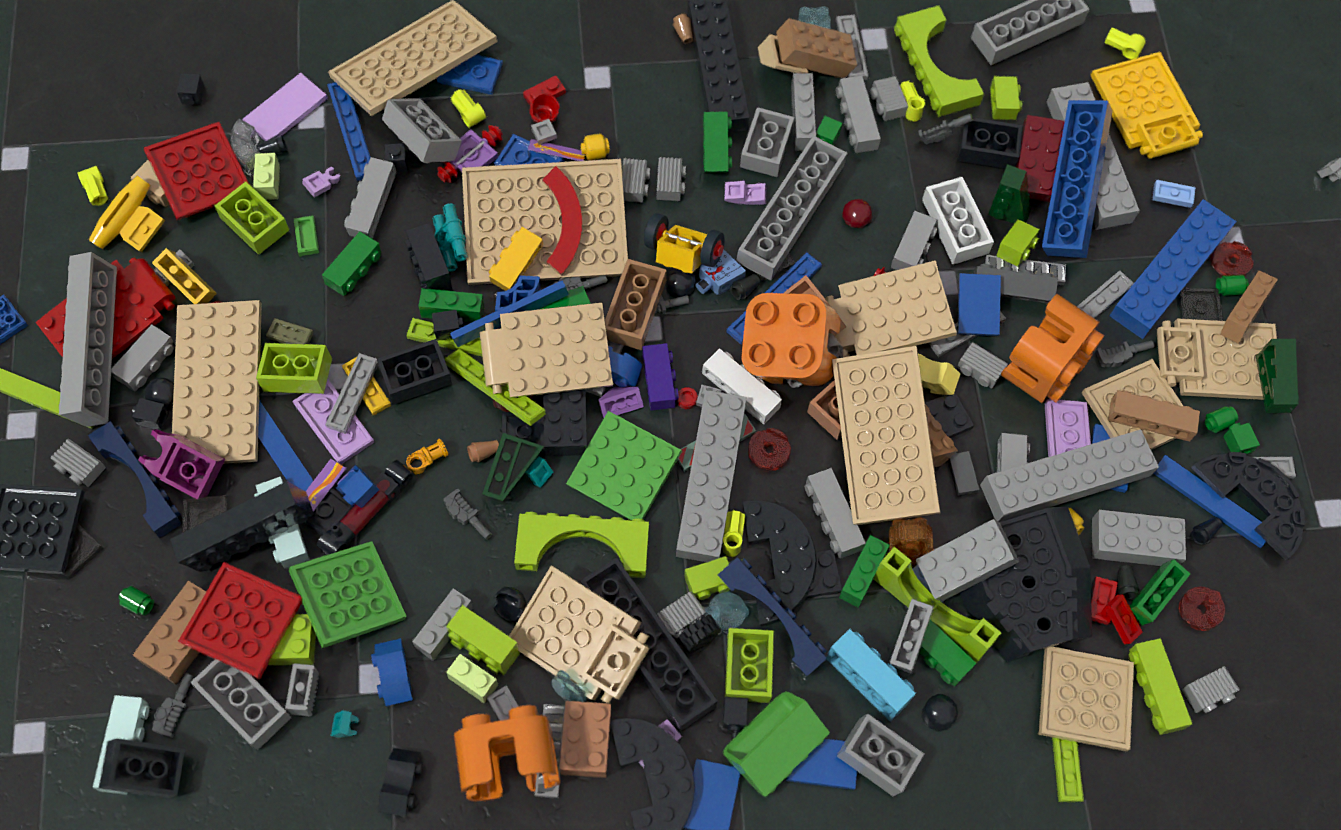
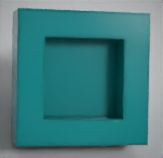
M541 457L534 460L525 472L534 485L541 487L553 473L545 459Z
M344 710L335 713L331 736L340 738L356 735L357 731L351 730L349 725L350 723H358L359 718L352 715V712Z

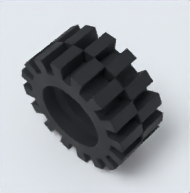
M710 614L690 624L688 628L684 629V632H681L678 638L686 650L691 653L711 642L721 632V628Z

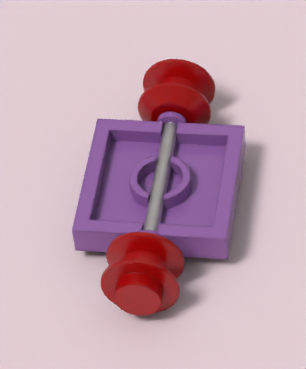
M489 125L488 132L482 131L483 139L472 130L467 132L460 138L462 142L455 161L444 162V168L440 166L437 168L439 178L443 182L451 183V177L457 178L458 171L462 173V168L483 167L492 163L498 158V153L490 146L495 147L496 140L502 141L501 130L497 126Z

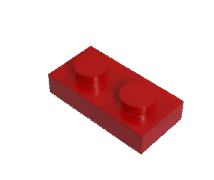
M554 76L524 91L523 96L531 105L533 98L541 93L550 94L558 98L566 94V89L557 76Z
M1097 576L1094 578L1091 592L1092 621L1106 625L1110 623L1111 618L1104 606L1115 597L1118 582Z
M1123 594L1116 595L1104 606L1124 644H1131L1143 633Z

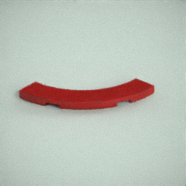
M555 166L542 179V182L550 189L559 204L562 216V229L559 242L546 262L562 276L572 263L581 240L582 214L573 186L564 173Z

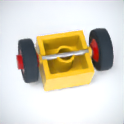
M655 213L651 216L645 229L644 244L650 249L657 250V263L679 269L685 273H693L701 264L708 267L717 265L723 253L725 236L722 232L711 230L708 234L678 225H674L668 231L669 220L667 216L660 213Z

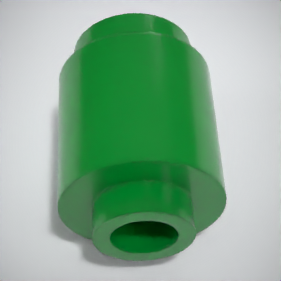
M1244 275L1222 276L1216 280V291L1223 296L1243 295L1249 286L1248 280L1245 279Z
M1224 406L1206 414L1205 426L1208 430L1217 433L1235 424L1238 421V414L1233 407Z
M133 586L124 588L119 595V604L137 615L142 614L146 616L154 606V600L151 599L150 595Z

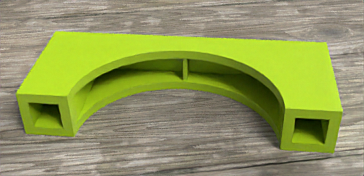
M935 6L898 17L894 30L896 36H899L903 50L909 56L910 64L916 70L918 80H921L924 93L931 100L932 109L936 110L940 117L980 105L984 93L977 79L960 80L950 77L940 71L930 59L927 51V42L934 35L943 32L946 18L940 7Z
M526 512L525 514H519L515 568L516 570L538 571L541 558L553 545L569 538L587 537L599 540L611 547L619 556L624 569L630 577L645 578L649 522H645L643 519L628 521L619 517L602 519L599 516L581 518L579 515L574 514L568 515V517L559 516L555 513L538 515L535 512Z
M894 547L881 561L873 579L908 608L911 599L933 606L930 620L977 663L1001 632L984 618L981 620L969 619L953 611L941 601L936 600L915 575L911 566L912 561Z

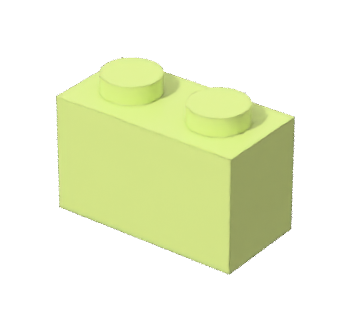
M255 154L254 190L265 200L278 199L280 165L276 154Z
M461 654L446 672L450 680L484 704L488 700L487 696L491 695L498 687L497 680Z

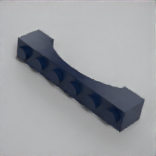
M110 421L88 435L105 459L111 457L122 462L138 476L146 497V513L143 514V517L159 539L182 524L178 519L181 515L174 504L169 506L167 501L170 498L163 488L158 490L156 485L159 482L152 473H146L144 470L146 466L139 462L134 455L137 451L132 443L124 441L123 438L126 435L120 426L115 428Z
M737 557L718 576L731 591L738 589L755 596L779 617L789 633L794 647L795 655L792 657V660L808 676L827 659L824 654L827 650L819 641L814 643L809 638L812 633L804 624L800 627L794 621L797 618L796 615L789 608L785 610L779 604L782 601L781 598L774 591L770 593L765 588L767 585L766 581L759 574L755 577L750 571L752 568L750 563L745 558L740 560Z

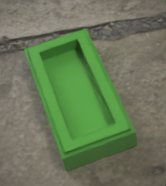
M314 216L295 218L294 225L299 256L319 253Z

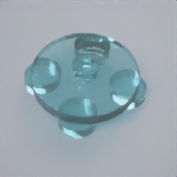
M827 7L800 8L798 21L828 29L831 27Z
M729 591L716 595L705 610L706 615L711 614L721 628V631L728 635L729 628H738L749 614V610L743 600L738 595Z
M559 670L551 680L554 690L566 701L585 702L588 688L581 683L575 684L570 680V676L565 671Z

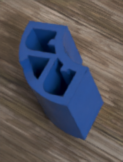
M519 275L517 283L511 289L497 292L495 312L540 291V277Z
M608 346L612 381L617 386L623 388L636 386L642 364L627 353L621 355L613 352V347Z
M357 465L337 482L338 486L336 487L351 506L356 504L360 508L380 490Z
M397 639L375 644V654H371L373 666L378 667L380 684L377 685L379 698H384L386 706L413 700L402 640Z

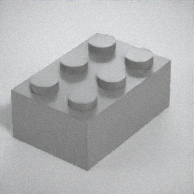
M757 107L741 154L740 167L777 177L792 132L794 117Z
M866 714L857 721L837 757L887 793L895 796L904 790L924 754L875 718Z

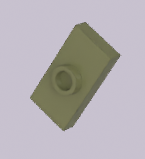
M274 318L266 336L267 339L283 344H309L313 330Z

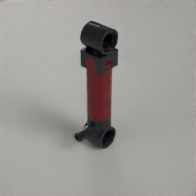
M394 460L390 463L385 472H382L373 481L380 490L362 508L355 505L338 524H333L331 530L326 531L319 538L317 547L327 555L347 549L350 541L388 501L391 503L401 493L400 489L405 488L411 482L414 472L399 460Z

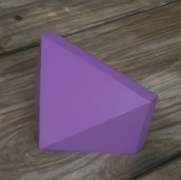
M613 387L599 399L603 418L608 411L615 415H620L643 407L638 387Z

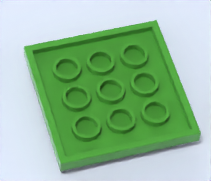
M608 411L566 484L631 521L633 519H644L682 450Z
M372 541L289 568V573L298 594L302 596V603L322 648L403 621L406 618V614Z

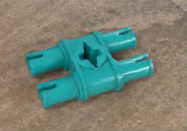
M449 203L443 207L444 215H435L432 220L436 231L434 237L437 240L447 269L451 272L458 268L456 261L466 260L468 254L465 248L466 236L463 234L462 221L457 216L455 205Z

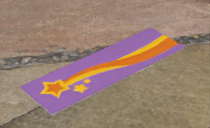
M532 139L528 148L531 151L577 161H584L585 155H582L581 150L550 143L539 145L536 140Z
M332 459L328 461L305 491L313 511L346 469Z

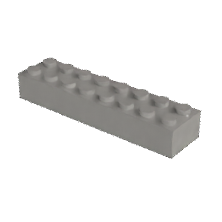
M1088 82L1053 88L1051 90L1047 104L1053 119L1065 121L1069 100H1095ZM1109 133L1093 219L1096 230L1133 223L1140 211Z
M812 136L738 249L736 259L738 264L772 280L844 167L847 152Z
M88 252L73 255L69 258L59 404L60 416L86 427L108 423L117 274L116 266L96 254Z
M705 390L676 557L703 562L713 561L720 557L747 397Z
M1140 429L987 475L980 486L995 520L1002 522L1149 477L1159 466Z

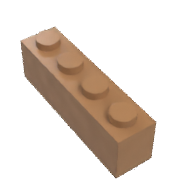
M1259 270L1230 313L1220 335L1239 344L1269 298L1278 279Z
M1117 390L1111 398L1108 421L1190 442L1198 431L1200 411L1194 410L1189 406H1178L1169 401H1159L1149 396H1139L1131 394L1129 391Z

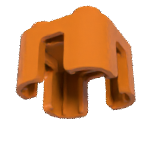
M763 293L757 295L750 301L746 309L742 346V363L745 369L772 384H783V379L796 380L808 386H819L827 383L834 375L832 359H837L835 355L828 352V334H839L840 332L838 313L820 298L811 294Z
M1058 294L1047 304L1046 316L1038 328L1035 326L1029 327L1009 357L1012 361L1011 364L1004 368L1001 373L1002 377L1040 403H1043L1047 397L1055 403L1061 399L1070 386L1072 379L1083 370L1092 357L1094 350L1105 336L1096 330L1100 323L1098 320Z
M527 705L513 708L508 711V720L492 723L488 714L472 715L462 719L463 729L455 732L454 738L461 791L466 792L469 801L493 800L503 796L499 760L507 755H517L519 772L522 776H526L527 786L530 791L535 792L538 773H543L545 788L555 787L560 784L552 728L546 716L537 715L536 706Z

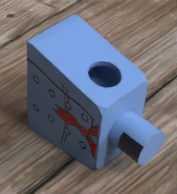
M723 249L721 258L716 266L708 267L702 265L700 267L699 277L701 281L696 284V287L702 294L711 289L717 295H720L729 290L733 282L745 278L746 270Z

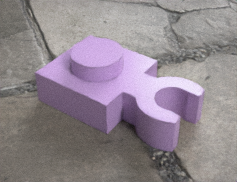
M330 167L326 169L324 174L317 171L304 178L303 185L313 197H316L331 189V184L338 183L340 175L331 176L334 173V168Z

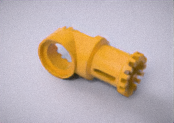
M438 439L437 443L427 448L422 447L420 450L411 453L406 460L407 468L414 472V474H420L424 472L427 466L433 464L434 460L442 456H448V451L444 448L445 445H443L442 440ZM415 459L422 461V465L418 468H413L410 465Z

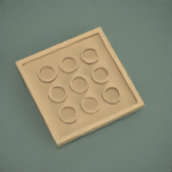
M1153 359L1085 388L1082 391L1083 396L1110 438L1140 430L1139 428L1108 421L1111 398L1117 390H1125L1131 392V394L1149 396L1155 400L1169 401L1174 405L1183 406L1171 386H1168L1167 380L1161 378L1160 370ZM1142 430L1151 450L1176 439Z
M1057 647L1045 648L1039 735L1122 751L1130 750L1134 662Z

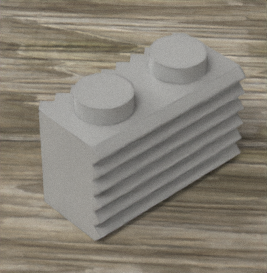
M896 76L874 81L870 94L871 98L877 102L878 114L883 116L884 121L904 117L908 104Z
M659 158L657 200L680 201V194H684L685 183L681 182V178H685L686 166H682L681 158Z
M624 158L622 167L624 201L643 203V196L648 195V184H645V180L650 178V168H647L646 160Z
M972 342L960 359L957 368L964 375H971L982 386L993 388L1008 363Z
M66 439V442L51 456V459L56 463L54 468L62 474L69 473L71 475L69 478L79 486L83 483L89 487L106 468L101 461L70 439Z
M690 591L657 613V616L671 636L679 640L678 637L681 632H684V629L688 628L690 624L695 623L696 620L706 616V611Z
M293 664L285 707L291 715H313L311 713L314 706L313 702H315L313 698L316 697L314 694L316 693L315 689H317L316 685L319 679L317 676L320 675L313 665Z
M1224 666L1190 683L1182 689V692L1185 693L1187 700L1196 713L1202 710L1208 713L1217 708L1215 703L1222 700L1225 704L1235 699L1234 694L1240 689Z

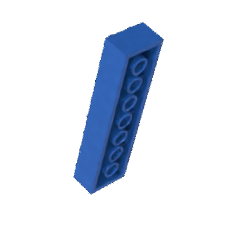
M1068 101L1042 248L1047 256L1087 258L1112 116V109L1108 101Z
M1203 199L1117 303L1110 317L1143 339L1230 232L1236 221Z

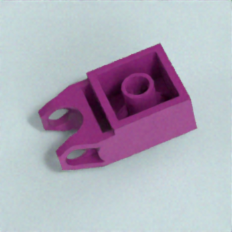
M158 429L152 430L151 435L162 446V454L159 458L146 455L140 456L138 461L145 465L153 475L159 477L161 481L195 499L207 497L225 458L179 434L166 433Z

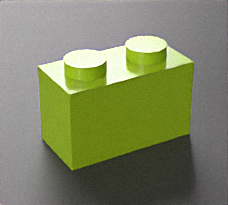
M994 76L990 87L993 119L1016 120L1018 112H1021L1022 101H1019L1021 88L1020 85H1017V77Z
M1017 220L1000 243L997 257L1018 267L1022 260H1027L1031 252L1030 249H1035L1039 242V238H1037L1039 229L1021 220Z
M725 556L685 569L684 577L687 586L696 599H706L712 593L718 591L719 593L730 591L728 586L718 576L729 565L727 557Z

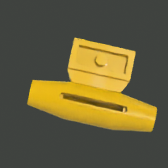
M139 176L130 181L117 194L99 218L89 241L104 249L118 234H121L124 241L142 252L165 222V219L148 207H141L151 185Z

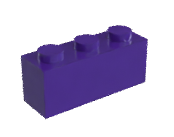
M667 343L642 346L650 411L675 408V400H679L678 389L673 387L676 375L675 369L670 367V363H673L672 350L668 351Z

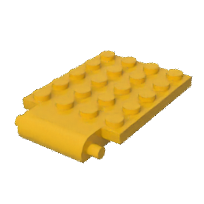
M1160 52L1092 71L1091 77L1103 100L1109 102L1112 109V117L1129 149L1142 146L1140 148L1141 154L1154 158L1198 145L1199 138L1203 137V133L1201 130L1196 132L1195 130L1199 129L1200 123Z

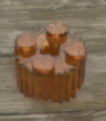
M918 517L913 520L908 519L907 521L903 519L894 520L889 530V551L895 547L912 561V565L918 564L916 559L933 551V530L930 525H927V519Z

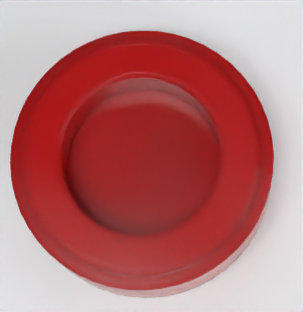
M682 388L678 392L679 400H677V403L683 409H691L696 405L698 395L692 388Z

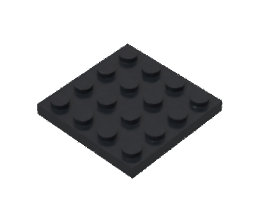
M0 484V570L65 574L85 492L82 489Z

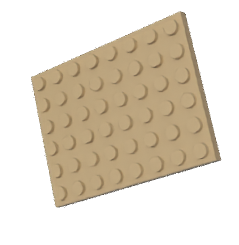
M621 159L462 168L466 251L468 254V258H466L468 285L493 284L489 278L490 268L493 264L499 262L502 250L510 246L512 243L511 237L515 231L519 232L522 227L543 239V247L523 276H539L540 281L560 280L565 277L595 278L606 275V277L622 275L628 254ZM555 166L564 173L573 186L582 214L581 240L572 263L562 276L546 262L559 242L562 229V216L559 204L550 189L542 182V179Z

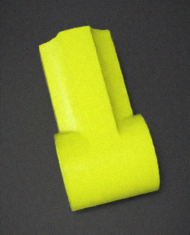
M1112 28L1104 43L1122 50L1126 58L1136 59L1146 41L1141 35L1133 34L1130 36Z
M909 81L903 82L900 88L908 104L905 116L910 121H918L922 117L925 101L918 95L913 83Z
M465 90L454 92L451 102L461 113V117L467 127L470 128L486 119L483 108L478 103L475 104Z
M94 166L77 172L91 204L97 206L104 205L109 199L103 186L104 180L99 168Z
M733 510L727 512L722 551L729 557L737 556L742 547L745 514L740 511ZM733 541L737 546L731 547L727 543Z

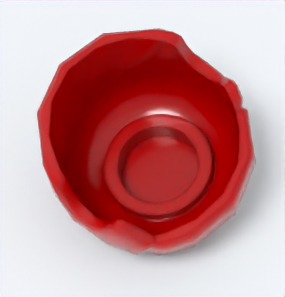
M541 93L535 96L530 105L531 118L537 123L548 119L551 123L554 122L559 113V103L550 94Z

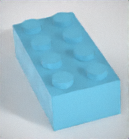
M849 629L830 648L827 660L891 722L910 703L916 694L913 691L914 688L907 680H902L897 675V671L892 665H886L880 659V654L874 648H869L864 643L865 641L859 633Z

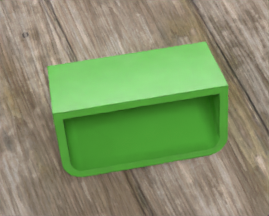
M784 692L778 695L725 747L723 754L761 795L766 797L776 789L777 785L784 778L792 773L793 769L809 756V753L816 746L823 743L825 737L830 732L805 700L789 692Z

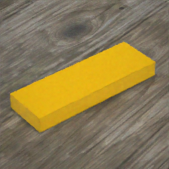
M357 357L341 365L347 376H349ZM372 377L363 396V401L374 416L390 407L391 403L375 378Z

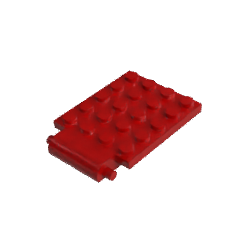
M131 258L129 260L130 265L126 268H123L117 260L111 263L117 267L112 359L139 339L151 324L155 326L164 318L159 313L163 308L166 307L167 310L174 308L172 301L175 300V295L143 258ZM67 298L36 321V324L62 357Z

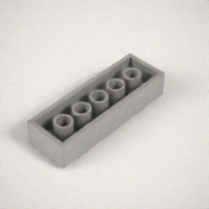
M1028 0L975 24L971 39L988 62L993 65L1083 24L1089 8L1083 0Z

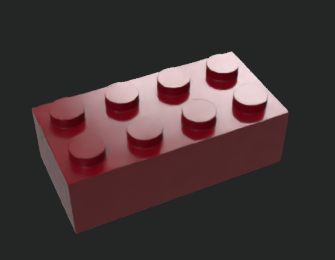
M1027 115L1025 118L1020 158L1016 168L1027 172L1029 186L1027 190L1028 194H1030V199L1050 202L1065 123L1063 120Z

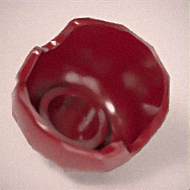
M862 199L849 201L844 206L842 213L845 223L852 228H864L866 224L871 223L873 216L872 208L868 202Z

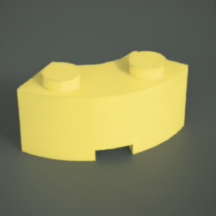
M918 354L922 387L931 389L930 393L953 395L960 373L950 363L932 361Z

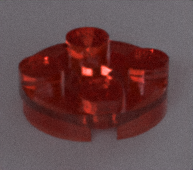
M1233 241L1232 243L1223 242L1213 252L1211 266L1222 276H1246L1252 269L1254 260L1252 261L1251 250L1243 243ZM1234 257L1236 263L1230 262L1228 258Z
M767 428L761 432H756L751 437L748 448L749 458L755 465L772 471H776L779 467L783 466L789 459L791 452L787 436L782 431L774 428ZM772 445L774 452L767 453L764 447Z
M1194 587L1188 590L1181 598L1179 612L1182 619L1186 620L1193 629L1208 631L1223 621L1225 605L1218 591L1206 587ZM1203 604L1207 610L1203 614L1200 609H1197V606Z

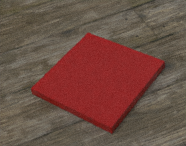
M220 122L144 147V152L177 220L213 208L244 182L249 184Z
M223 562L178 642L260 679L302 603V596Z

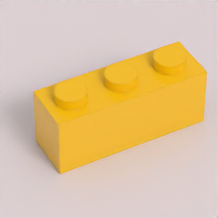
M524 227L519 232L515 231L511 237L512 243L508 248L505 247L500 254L501 259L497 264H493L489 270L490 282L505 291L511 289L517 283L519 275L523 276L543 247V239Z
M166 248L152 262L193 304H207L217 294L172 250Z

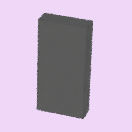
M969 451L955 453L948 461L957 495L978 493L979 486Z

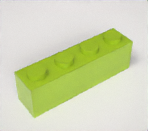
M1161 639L1135 644L1129 650V659L1131 662H1134L1137 670V681L1145 692V703L1153 714L1152 722L1154 727L1158 729L1160 735L1186 729L1192 725Z

